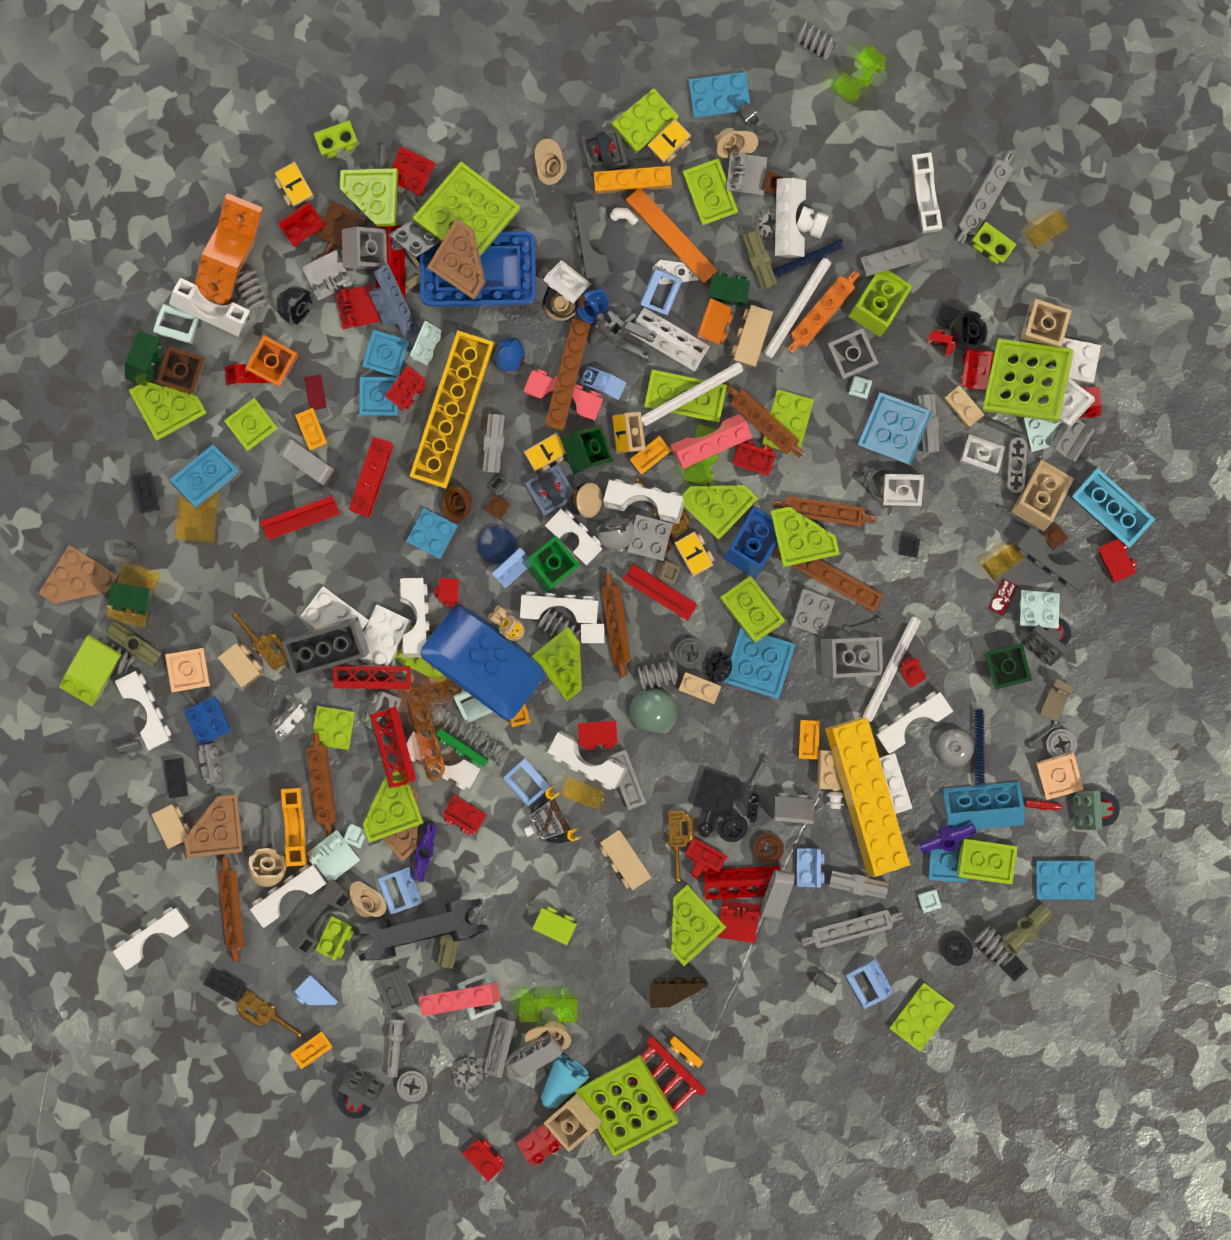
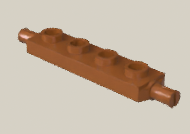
M731 384L726 388V391L733 396L730 404L785 454L793 452L799 459L805 455V452L797 446L800 439L748 391L742 389L738 392Z
M788 496L785 501L775 499L773 503H776L773 504V508L791 507L804 517L813 520L861 527L864 521L871 523L876 521L874 520L876 515L865 514L863 507Z
M612 573L604 574L606 586L601 588L612 664L618 666L619 677L627 676L625 664L631 662L620 586L613 585Z
M319 733L311 734L313 745L306 748L316 822L317 824L324 825L325 836H330L333 833L332 824L337 821L328 750L327 745L320 744Z
M221 858L222 870L218 872L226 949L231 950L232 962L240 961L239 949L244 947L238 879L236 871L230 869L229 858Z

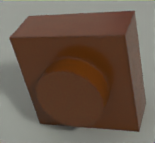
M770 171L765 172L761 190L776 196L777 179H783L784 177Z
M494 494L485 511L501 521L511 504Z
M1057 523L1043 534L1052 550H1055L1068 539V536Z

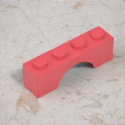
M532 370L523 392L542 400L546 395L554 392L557 376L553 379L548 377V373L543 370ZM575 384L572 399L577 407V415L595 422L603 399L600 398L601 394L591 390L590 393L582 391V386Z
M738 414L722 421L719 429L709 435L699 438L687 437L670 446L676 462L684 469L751 439L752 435L747 421Z
M498 982L454 991L431 993L418 997L422 1016L490 1005L501 1001Z

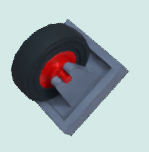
M558 464L525 483L544 517L567 504L574 491Z

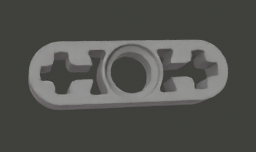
M1020 437L1014 438L1009 443L1006 485L1011 493H1019L1025 486L1027 443ZM1017 441H1020V445H1023V448L1019 449V455L1023 454V458H1012V454H1016V448H1013V444H1016ZM1014 460H1019L1022 463L1021 470L1015 471L1012 469L1011 464ZM1011 473H1022V477H1017V482L1021 483L1017 490H1014V486L1010 485V483L1014 482L1015 476H1010Z

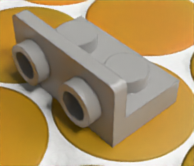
M1079 419L1070 428L1063 424L1050 447L1061 456L1075 462L1095 430Z
M375 689L369 698L370 704L368 709L362 716V725L373 729L370 715L386 711L388 708L397 706L398 710L402 699ZM385 716L376 718L378 725L385 728L387 725Z

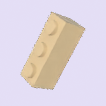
M751 305L750 309L746 308L743 320H746L744 328L740 327L737 338H740L739 345H734L731 354L734 357V362H739L753 368L756 367L773 314L772 311Z
M617 830L600 842L602 845L600 847L601 852L605 857L609 855L613 861L610 865L616 873L620 871L624 877L621 881L627 889L631 888L634 890L652 878L620 830Z

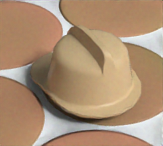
M726 128L719 135H715L717 153L722 158H730V152L738 153V151H744L747 155H750L758 146L756 134L750 131Z
M552 139L541 140L535 148L537 173L542 183L553 185L565 175L567 164L556 141Z
M360 881L351 884L349 889L350 897L358 915L367 918L371 916L380 917L385 913L386 902L379 892Z
M549 1021L543 1027L533 1028L525 1036L527 1045L545 1035H551L563 1050L571 1045L567 1026L557 1021Z

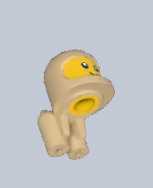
M496 606L494 613L492 612L488 616L489 620L500 626V634L507 639L517 641L523 637L525 633L524 624L510 615L501 606Z

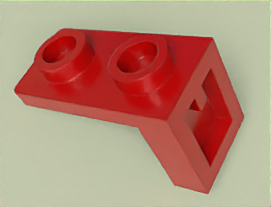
M247 364L225 366L226 386L270 383L245 369Z
M912 657L901 662L902 667L899 668L910 688L927 679L918 663L920 662L919 659H913Z

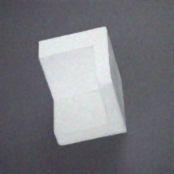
M581 624V642L604 643V624Z

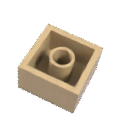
M1038 299L1030 302L1020 339L1034 344L1062 347L1072 310Z
M236 643L218 658L241 688H246L263 675L261 671L263 667L257 660L251 659L249 656L251 652L245 644Z
M575 1094L544 1122V1125L570 1152L589 1136L602 1121L581 1097Z

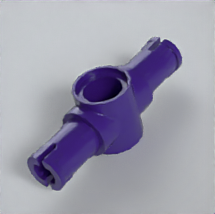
M973 822L961 828L943 826L934 838L920 842L919 847L923 855L936 849L953 851L957 848L958 843L962 842V839L976 835L977 830Z
M426 823L423 839L420 840L416 850V866L412 877L413 880H417L419 874L418 881L424 882L427 865H430L431 858L434 855L435 843L433 842L438 826L433 825L430 831L431 824ZM423 847L430 850V855L427 858L420 856V849Z

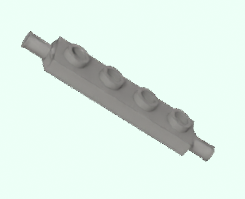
M1008 151L1003 161L996 160L958 224L961 233L956 239L957 242L964 244L968 235L975 236L1014 170L1009 165L1015 156L1013 153L1011 154Z
M886 909L813 929L812 936L801 938V940L804 942L803 947L815 944L817 948H822L892 929L893 922L904 918L901 916L902 912L890 915Z

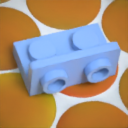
M519 548L492 573L493 576L507 588L527 569L523 561L528 556Z
M797 848V887L821 888V883H824V872H821V864H824V853H821L820 848Z

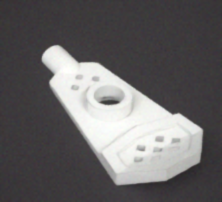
M660 260L653 266V270L656 268L682 279V282L699 280L692 272L689 274L690 270L681 262ZM679 269L685 270V274L683 276H680L678 274ZM666 277L659 280L660 285L672 284L674 282Z

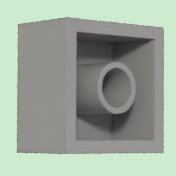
M365 227L342 229L343 268L375 270L387 264L386 229Z
M863 328L827 344L841 380H845L878 365L876 356Z

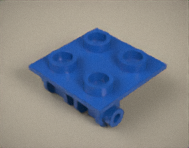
M216 696L184 711L199 746L231 732Z

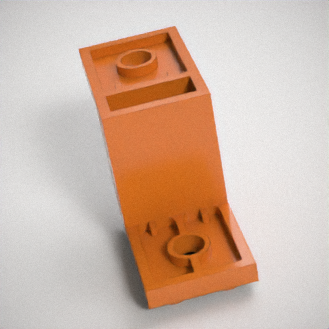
M228 193L224 198L218 226L202 252L195 285L198 286L200 293L206 299L221 305H229L231 303L237 276L254 246L263 207Z

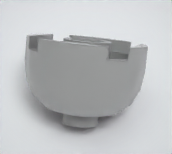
M629 518L610 520V525L604 526L603 523L596 528L600 543L605 548L615 550V552L625 551L634 537L633 520L630 521Z
M950 729L944 732L936 743L937 756L945 765L950 767H960L967 764L974 753V743L971 737L965 731L959 729Z

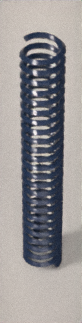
M842 239L840 241L837 240V242L834 241V243L832 242L826 245V247L823 246V248L821 247L815 250V252L812 251V253L810 252L804 255V257H798V259L790 261V263L787 262V264L776 267V269L773 268L774 276L777 274L778 278H780V275L783 277V275L788 274V271L791 273V270L794 272V269H799V266L800 268H802V265L805 267V264L808 265L807 261L811 264L813 260L816 262V259L818 261L819 258L822 259L821 255L823 258L824 255L827 257V254L830 256V253H835V249L838 252L837 247L840 251L841 248L844 250L842 245L844 241Z
M983 709L974 710L976 712L974 713L976 715L974 718H977L974 719V721H977L974 722V724H977L974 727H978L974 728V730H978L974 732L977 733L974 735L977 736L974 738L976 739L974 741L976 742L974 744L976 745L974 747V760L976 761L974 766L976 768L974 769L977 770L975 771L977 773L975 776H978L975 777V779H978L975 782H979L975 783V785L986 783L984 778L986 777L984 775L986 774L984 772L985 766H983L985 765L983 763L985 762L983 760L985 757H982L985 756L983 754L985 753L983 751L985 750L983 748L985 747V715L983 714L985 712Z

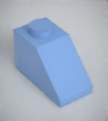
M313 974L295 991L297 994L295 996L296 999L303 1005L304 1003L307 1005H336L339 1001Z

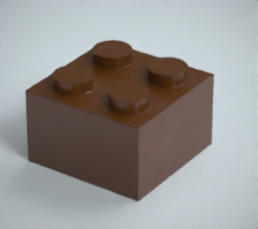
M168 346L156 383L196 396L207 359Z

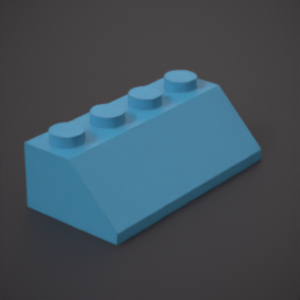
M1019 782L943 789L947 826L961 828L973 822L977 830L1025 825V808Z

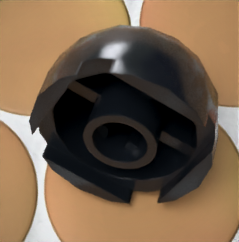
M289 287L277 297V312L285 322L290 325H298L310 312L307 308L309 303L313 304V294L302 287Z
M975 311L963 312L952 320L949 331L950 335L953 336L952 341H955V345L959 348L973 350L980 348L981 344L985 343L987 325L985 322H982L980 319L982 316Z

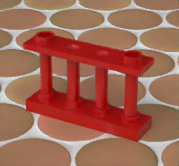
M373 436L349 508L351 512L368 518L371 517L394 448L392 442Z
M653 1035L646 1040L649 1045L640 1055L645 1062L652 1054L655 1055L656 1053L662 1057L661 1063L651 1072L654 1079L666 1067L669 1068L671 1066L676 1071L674 1073L675 1076L661 1089L664 1096L680 1081L685 1080L689 1084L688 1090L671 1106L675 1113L693 1095L699 1094L702 1096L707 1091ZM635 1077L628 1078V1081L631 1080L635 1085L638 1084Z

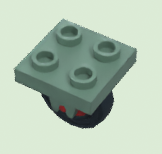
M1100 791L1074 792L1073 804L1075 806L1074 823L1076 830H1100L1102 826L1111 825L1117 820L1120 806L1118 800L1112 794Z

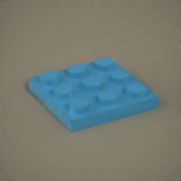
M880 392L858 446L911 465L932 412Z
M740 627L731 656L732 671L724 683L779 699L795 644L771 636H765L754 644Z

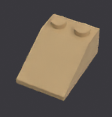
M1041 459L1011 512L1040 530L1045 531L1053 522L1074 478Z

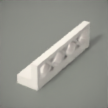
M645 307L634 323L657 333L652 343L634 335L635 337L694 372L710 347ZM643 316H647L652 320V322L644 320ZM660 327L667 328L669 332H664ZM676 336L684 338L685 342H681ZM693 346L701 348L703 350L702 353L695 350Z

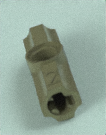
M758 230L743 235L742 237L749 253L748 258L753 271L756 273L761 289L764 290L777 285V280L771 268L772 263L769 254L763 246Z
M116 621L113 622L106 632L108 637L151 667H154L162 656L161 652ZM132 639H137L139 646L133 650L130 648L129 643Z
M1041 904L1028 917H1023L1017 922L1018 928L1003 943L1004 948L1010 954H1017L1027 942H1033L1038 938V931L1053 916L1047 906Z
M452 934L441 936V948L437 966L451 969L454 967L460 941L453 942Z

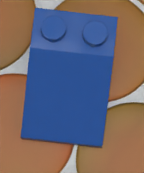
M753 506L723 559L756 578L777 544L771 516Z

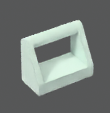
M163 304L153 332L192 344L199 318L176 307ZM165 312L193 320L189 333L163 327L162 322Z
M466 691L453 696L466 723H470L493 712L475 698L461 703L462 700L471 696Z
M489 972L458 983L457 986L460 990L465 989L466 985L470 983L478 986L493 982ZM499 1001L482 1006L483 1011L479 1013L475 1012L474 1007L467 1008L466 1010L469 1019L474 1020L497 1011L502 1006Z

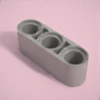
M290 438L278 453L322 485L326 483L334 469Z
M774 870L761 904L760 917L777 921L781 919L794 884V873Z
M545 1035L509 1055L506 1059V1065L518 1078L524 1077L557 1059L562 1054L563 1049L551 1035Z

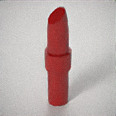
M1041 800L1025 801V808L1061 810L1063 805Z

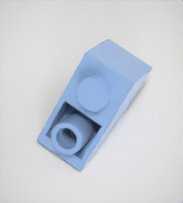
M587 366L580 381V384L617 400L620 399L626 386V382L590 366Z

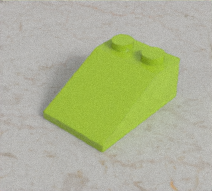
M889 270L877 273L873 276L848 317L881 337L913 286Z
M88 635L68 668L59 688L93 706L101 697L121 654Z

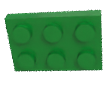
M442 728L437 732L436 735L439 737V742L445 746L452 745L455 747L454 752L462 757L465 755L470 757L471 760L469 762L480 768L481 765L485 767L489 762V759Z

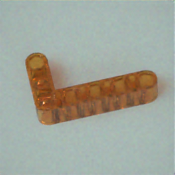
M451 680L413 688L408 692L406 698V706L427 779L432 782H438L442 779L445 766L428 707L455 700L453 696L459 694L462 688ZM454 687L457 693L452 694L447 688ZM435 691L438 697L432 698L429 692ZM418 696L420 701L413 702L410 697ZM423 714L425 719L418 720L415 715ZM428 732L430 738L425 739L420 733ZM426 750H433L435 756H428ZM432 768H437V769H439L440 774H439V775H434V774L431 772V769H432Z

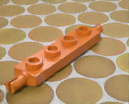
M853 270L848 278L840 276L791 333L794 341L787 348L792 354L800 345L807 347L856 290L853 283L860 276L859 273Z

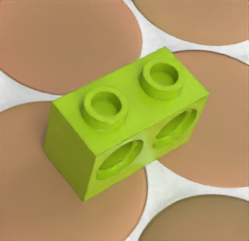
M350 120L314 133L322 157H327V159L337 156L339 151L345 150V152L354 150L355 146L358 145ZM342 134H351V139L348 142H343L341 140ZM330 139L333 141L332 147L324 148L323 142Z
M987 222L984 223L971 241L974 244L972 247L976 251L986 253L989 256L988 259L996 265L998 263L1002 265L1017 245ZM981 235L989 236L990 242L983 244L980 241ZM997 246L1004 247L1005 254L998 255L995 252V248Z

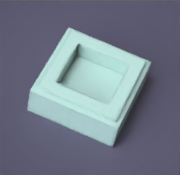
M854 376L848 394L867 400L872 381Z
M350 823L344 840L348 844L361 848L366 837L365 830Z
M936 889L918 894L923 913L942 908Z

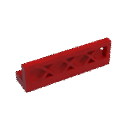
M402 225L375 226L376 229H386L387 264L406 301L405 249L394 250L391 247L393 239L388 236ZM376 279V288H380V285Z
M332 495L260 521L264 528L267 539L271 540L338 516L340 512Z
M632 564L623 578L624 582L686 621L689 620L697 607L696 603Z
M333 666V688L410 690L411 666ZM338 670H346L350 676H338ZM360 670H365L370 676H356L355 674ZM378 671H385L389 676L378 677L375 674ZM398 671H407L406 677H395L394 674Z
M397 706L390 707L383 712L371 714L370 719L389 788L412 784L417 779ZM385 716L387 722L385 728L378 725L376 718ZM384 734L391 737L392 743L389 747L382 741ZM389 752L396 756L397 761L395 765L387 760ZM394 770L401 774L403 781L393 782L392 774Z
M780 866L721 869L718 874L708 870L707 873L704 872L705 900L764 897L774 870L781 871ZM750 886L758 887L756 890L750 891L748 889ZM731 887H737V888H738L737 891H734V892L729 891V889H730ZM709 889H719L717 893H709Z

